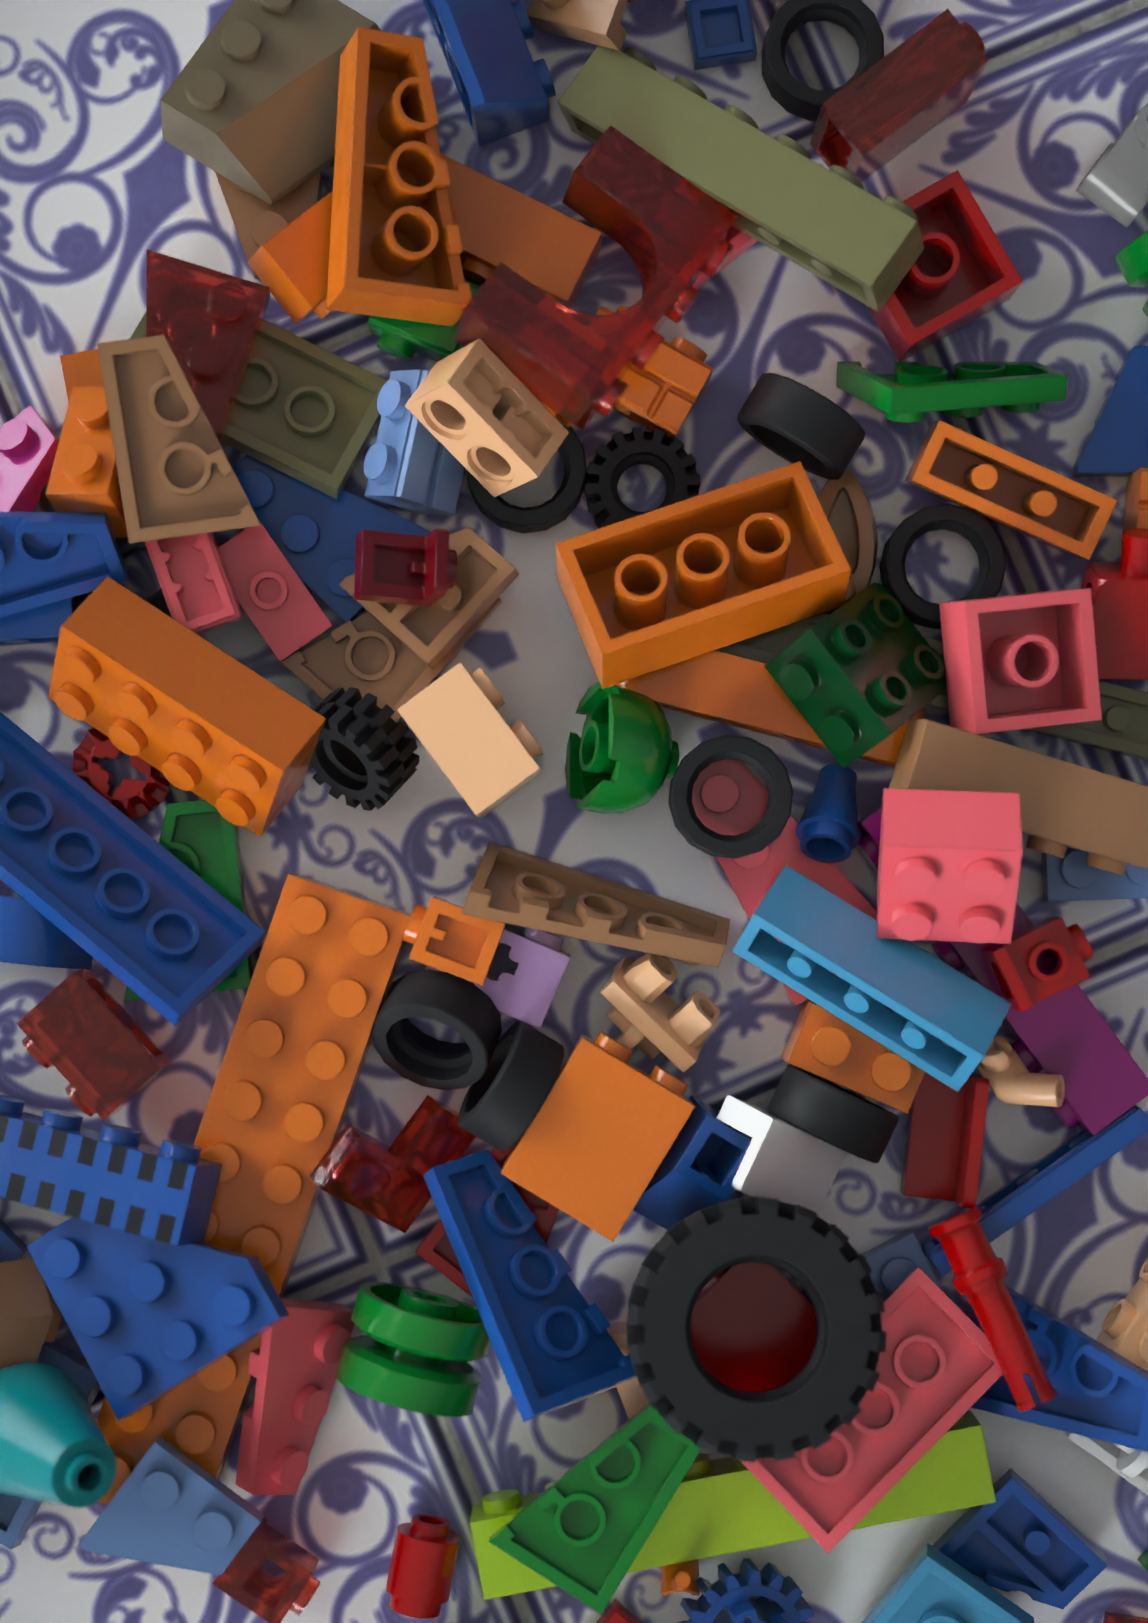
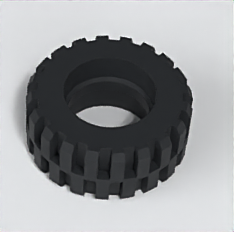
M763 1197L737 1198L718 1202L698 1210L675 1224L651 1248L642 1262V1266L632 1285L628 1300L626 1331L631 1363L639 1384L650 1404L654 1406L663 1420L674 1431L694 1442L697 1447L712 1454L717 1452L732 1456L734 1460L755 1462V1459L773 1458L775 1461L796 1457L795 1452L810 1446L816 1449L832 1439L830 1434L843 1423L849 1425L861 1411L858 1407L867 1390L873 1392L880 1373L876 1372L880 1352L885 1353L887 1332L882 1331L881 1312H885L881 1291H876L870 1273L873 1271L864 1255L858 1254L847 1241L849 1237L835 1224L830 1225L816 1216L817 1213L801 1205L781 1202L779 1199ZM750 1262L769 1264L793 1276L807 1292L813 1304L817 1321L815 1346L804 1368L784 1385L761 1392L737 1390L714 1378L699 1360L691 1336L693 1308L704 1286L721 1271L734 1265Z

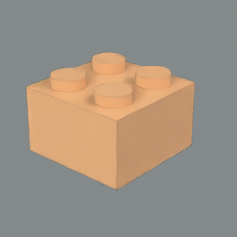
M459 662L399 707L397 711L474 814L482 819L542 774L535 760L543 755V750L520 720L509 727L497 712V709L503 706L505 702L484 671L478 668L472 674H469L461 662Z

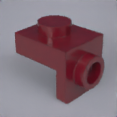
M435 528L427 536L362 529L356 535L354 600L426 607L433 605L446 595L447 589H451L456 580L458 559L456 551L449 549V530Z

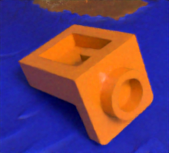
M437 896L431 897L427 908L416 904L403 941L414 944L409 959L483 986L506 923L462 914L463 907L447 902V900Z

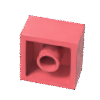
M1091 588L1054 590L939 603L950 727L973 734H984L1102 720Z
M883 788L877 877V939L1011 944L1023 851L1020 793Z

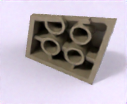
M234 0L160 99L163 140L272 206L331 164L332 157L335 155L340 55L358 27L379 31L381 29L375 22L338 0Z

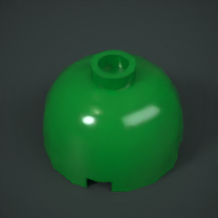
M600 682L589 687L576 710L577 714L587 715L583 725L582 738L577 733L570 732L567 743L565 775L569 798L581 800L575 806L579 810L598 813H624L641 807L658 793L666 778L669 779L674 775L679 761L678 743L672 740L671 727L661 707L648 696L617 685L602 689Z

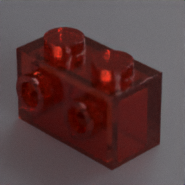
M89 970L74 971L16 1023L27 1035L22 1040V1043L29 1054L45 1068L54 1065L70 1083L65 1088V1091L72 1102L86 1115L92 1116L96 1112L102 1120L115 1115L172 1064L168 1057Z

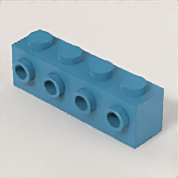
M785 865L752 915L732 951L957 1092L985 1056L1012 1005L983 985L975 982L908 940L877 939V921L787 865Z

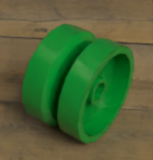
M384 1282L362 1283L359 1287L351 1320L365 1335L346 1340L335 1375L340 1383L360 1395L412 1412L445 1417H462L472 1414L481 1375L468 1362L487 1357L491 1344L477 1307L452 1297L420 1288Z

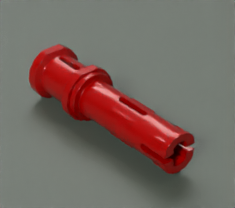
M976 1206L929 1227L928 1230L932 1238L938 1239L953 1270V1285L958 1290L960 1296L966 1294L970 1305H972L1015 1399V1406L1018 1412L1037 1407L1024 1380L1025 1374L1029 1375L1042 1403L1054 1399L1058 1393L1048 1378L1003 1280L1008 1275L1007 1267L1002 1258L996 1257L980 1222L983 1215L980 1208Z

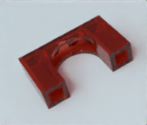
M611 125L574 170L562 203L614 239L628 252L640 274L642 299L633 306L613 314L591 315L580 313L561 305L501 262L463 309L453 338L464 347L480 338L538 400L581 431H583L596 412L605 418L611 414L629 387L621 379L632 365L641 371L648 365L665 339L657 333L668 318L678 324L698 297L700 291L695 289L693 284L702 272L712 279L722 267L734 248L731 243L726 241V238L738 217Z

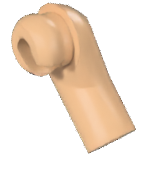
M995 1036L985 1056L977 1066L980 1075L983 1078L989 1079V1087L1001 1102L1008 1104L1061 1107L1065 1095L1063 1076L1060 1074L1030 1073L1016 1051L1012 1049L1009 1041L1003 1037Z

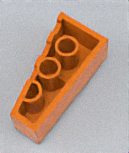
M358 27L340 55L326 310L452 327L474 305L470 284L464 281L460 253L463 251L459 226L453 223L447 191L450 179L446 159H441L435 128L439 121L423 38Z

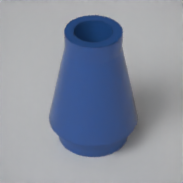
M831 764L820 769L818 782L796 827V835L800 840L801 851L813 860L823 863L842 862L850 856L851 850L859 844L860 836L855 790L857 775L849 767L843 769L839 764Z

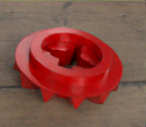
M95 728L89 729L80 745L73 751V772L130 820L142 817L156 809L165 799L172 785L163 773L138 756H131L130 765L137 768L139 773L147 775L146 780L135 778V780L123 779L119 788L116 787L113 795H111L114 787L112 785L113 774L105 770V766L98 764L100 758L104 760L109 758L119 760L123 752L113 745L109 737Z

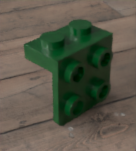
M879 583L870 584L809 629L764 666L843 769L890 736L947 689L945 666L941 656L928 644L910 621L900 603Z

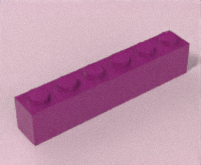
M882 804L858 821L859 832L862 834V837H860L857 847L877 872ZM1017 902L1012 935L1033 926V923ZM935 941L931 944L941 961L958 971L962 970L967 977L1005 999L982 952V949L995 943L978 944L972 942ZM1045 949L1038 954L1036 958L1038 970L1043 974H1048L1056 968L1057 957L1052 950ZM1078 984L1034 1004V1007L1023 1012L1009 1009L1002 1024L1015 1041L1011 1044L1012 1049L1016 1051L1029 1072L1060 1074L1064 1078L1065 1095L1062 1106L1050 1108L1067 1129L1070 1130L1077 1124L1081 1130L1094 1136L1148 1096V1078Z

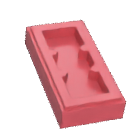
M263 525L248 527L218 547L237 602L280 662L333 627Z
M213 532L145 542L170 615L174 620L200 635L243 619Z

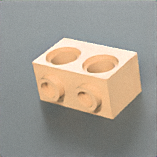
M480 338L436 362L404 405L493 497L538 478L569 434L565 427Z

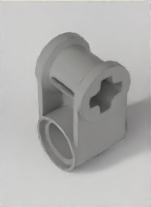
M1148 103L1127 124L1116 141L1106 148L1076 189L1077 192L1126 228L1148 203Z

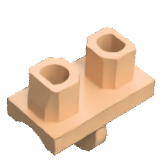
M647 953L633 962L626 955L613 967L611 971L613 973L612 977L600 992L613 1005L606 1016L621 1030L615 1039L630 1049L637 1045L650 1059H654L662 1052L684 1073L697 1061L706 1037L718 1021L721 1013L720 1009L704 993L698 991L694 992L678 1006L664 992L675 981L678 974L674 964L667 957Z

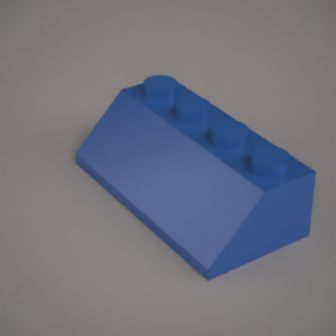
M423 0L478 147L549 121L548 98L556 96V92L544 59L533 62L525 40L533 37V31L521 0L513 3L510 0Z

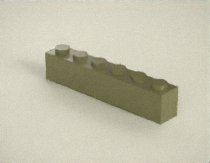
M597 45L557 101L572 132L877 312H880L924 250L917 221L918 217L905 203L892 196H886L882 201L865 191L860 180L848 170L837 165H832L828 170L812 161L807 150L792 138L785 135H779L777 139L772 138L758 130L756 122L741 109L728 105L723 110L709 102L705 93L687 78L676 76L674 80H671L657 72L655 65L634 48L626 47L622 52Z

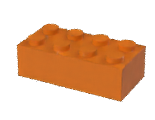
M801 461L556 543L557 581L602 689L841 607L845 602L851 568Z
M108 576L61 625L48 698L54 701L58 708L68 717L77 721H84L109 737L113 745L123 753L130 756H138L161 771L165 778L176 788L183 791H191L217 808L220 815L231 824L240 827L244 826L261 837L302 786L326 718Z

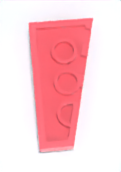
M724 759L711 763L700 772L693 785L692 803L696 816L705 827L718 834L735 836L750 831L761 821L767 810L769 793L741 760ZM791 816L780 836L762 851L735 859L715 857L749 921L785 865L816 882L824 889L877 921V911L834 863H823L813 860L801 851L800 840L796 835L798 823ZM782 983L793 1005L797 1006L808 1000V998Z

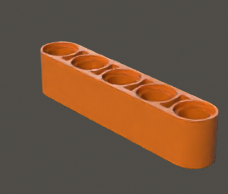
M714 650L615 684L648 696L661 708L829 751L764 667L766 663ZM926 706L911 719H924ZM908 721L890 736L860 756L859 759L895 767Z

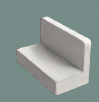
M727 1095L717 1119L753 1138L733 1179L732 1186L742 1193L756 1198L779 1199V1201L788 1204L801 1205L816 1212L817 1216L847 1152L782 1121L764 1109Z

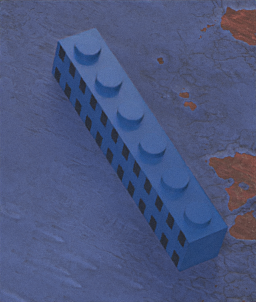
M0 1095L1 1198L176 1246L204 1242L222 1164L200 1159L201 1147L185 1142L164 1139L162 1140L161 1148L140 1143L141 1131L112 1124H103L101 1132L82 1128L83 1116L55 1109H44L42 1117L23 1112L25 1101Z

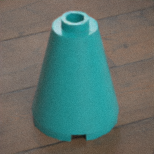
M26 1361L0 1369V1493L75 1508L90 1506L103 1498L111 1488L116 1476V1458L76 1382L69 1375L50 1364Z

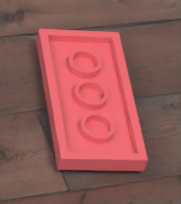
M919 1267L915 1268L883 1301L885 1312H881L882 1331L887 1332L885 1353L880 1352L876 1372H879L880 1375L873 1392L867 1390L858 1407L861 1411L849 1425L843 1423L830 1434L832 1439L820 1447L814 1449L810 1446L795 1452L796 1457L775 1461L773 1458L755 1459V1462L741 1461L827 1553L855 1527L1003 1375L986 1335Z

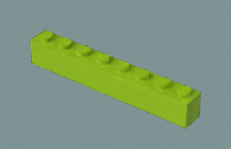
M967 1411L852 1530L995 1503L996 1498L982 1426L971 1411ZM699 1453L627 1573L812 1538V1536L741 1461L734 1460L732 1456L709 1460L708 1454ZM557 1480L546 1484L545 1490L549 1488ZM500 1490L483 1496L481 1498L482 1504L472 1506L470 1527L484 1600L556 1587L555 1584L489 1542L490 1537L541 1493L520 1497L519 1490Z

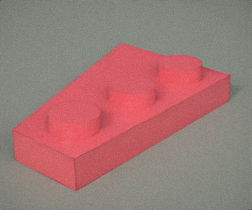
M280 1298L289 1315L263 1331L260 1348L250 1351L248 1374L257 1378L254 1403L243 1413L235 1485L252 1495H296L300 1480L307 1470L308 1457L321 1420L329 1406V1397L336 1380L335 1375L343 1346L346 1340L351 1338L355 1325L351 1320L353 1309L341 1303Z

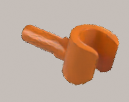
M699 1559L661 1566V1595L669 1596L670 1593L687 1592L691 1593L692 1596H699L700 1590L696 1584V1580L699 1578Z

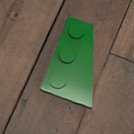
M837 362L836 387L886 412V419L890 421L911 423L923 421L925 419V412L944 411V414L960 418L981 416L983 414V407L1001 406L1003 410L1015 413L1037 412L1040 410V403L1065 401L1067 375L1038 362H959L954 365V374H948L945 368L920 365L919 362H894V374H875L862 368L861 362Z
M205 800L167 804L159 844L247 916L238 826L224 819L217 808ZM251 955L212 992L248 988L253 975ZM127 986L123 1002L143 1000Z
M649 1402L490 1537L489 1542L602 1614L702 1448L697 1447L694 1442L674 1431Z

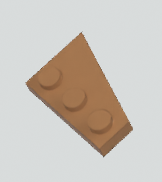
M165 335L97 343L128 542L138 543L262 526Z

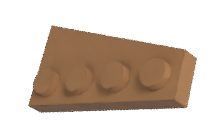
M490 841L470 886L462 911L464 915L670 957L689 965L703 964L713 967H719L726 947L730 919Z

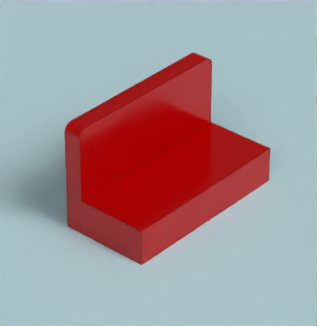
M924 1073L909 1109L900 1189L904 1196L955 1201L962 1208L976 1207L989 1079L983 1078L977 1073H972L957 1092L930 1074Z

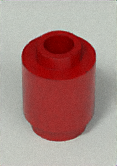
M416 1514L412 1516L411 1523H403L397 1526L386 1590L391 1594L389 1607L393 1611L414 1618H436L440 1615L441 1605L449 1601L460 1536L449 1530L450 1522L448 1520L429 1514Z

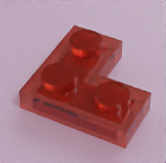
M427 1095L390 1147L347 1124L309 1177L321 1190L406 1233L432 1198L423 1175L432 1167L460 1159L476 1136L458 1126V1112Z

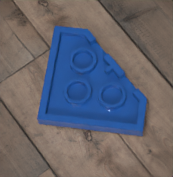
M70 1217L26 1246L118 1420L132 1416L289 1315L258 1257L238 1251H226L200 1243L176 1246Z

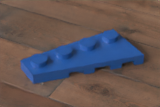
M487 1149L432 1167L423 1177L522 1420L526 1422L636 1377V1373L631 1363L630 1353L624 1356L606 1330L611 1324L596 1303L589 1306L567 1274L572 1271L571 1267L557 1248L554 1251L549 1249L533 1226L536 1217L510 1180L500 1174L501 1167Z

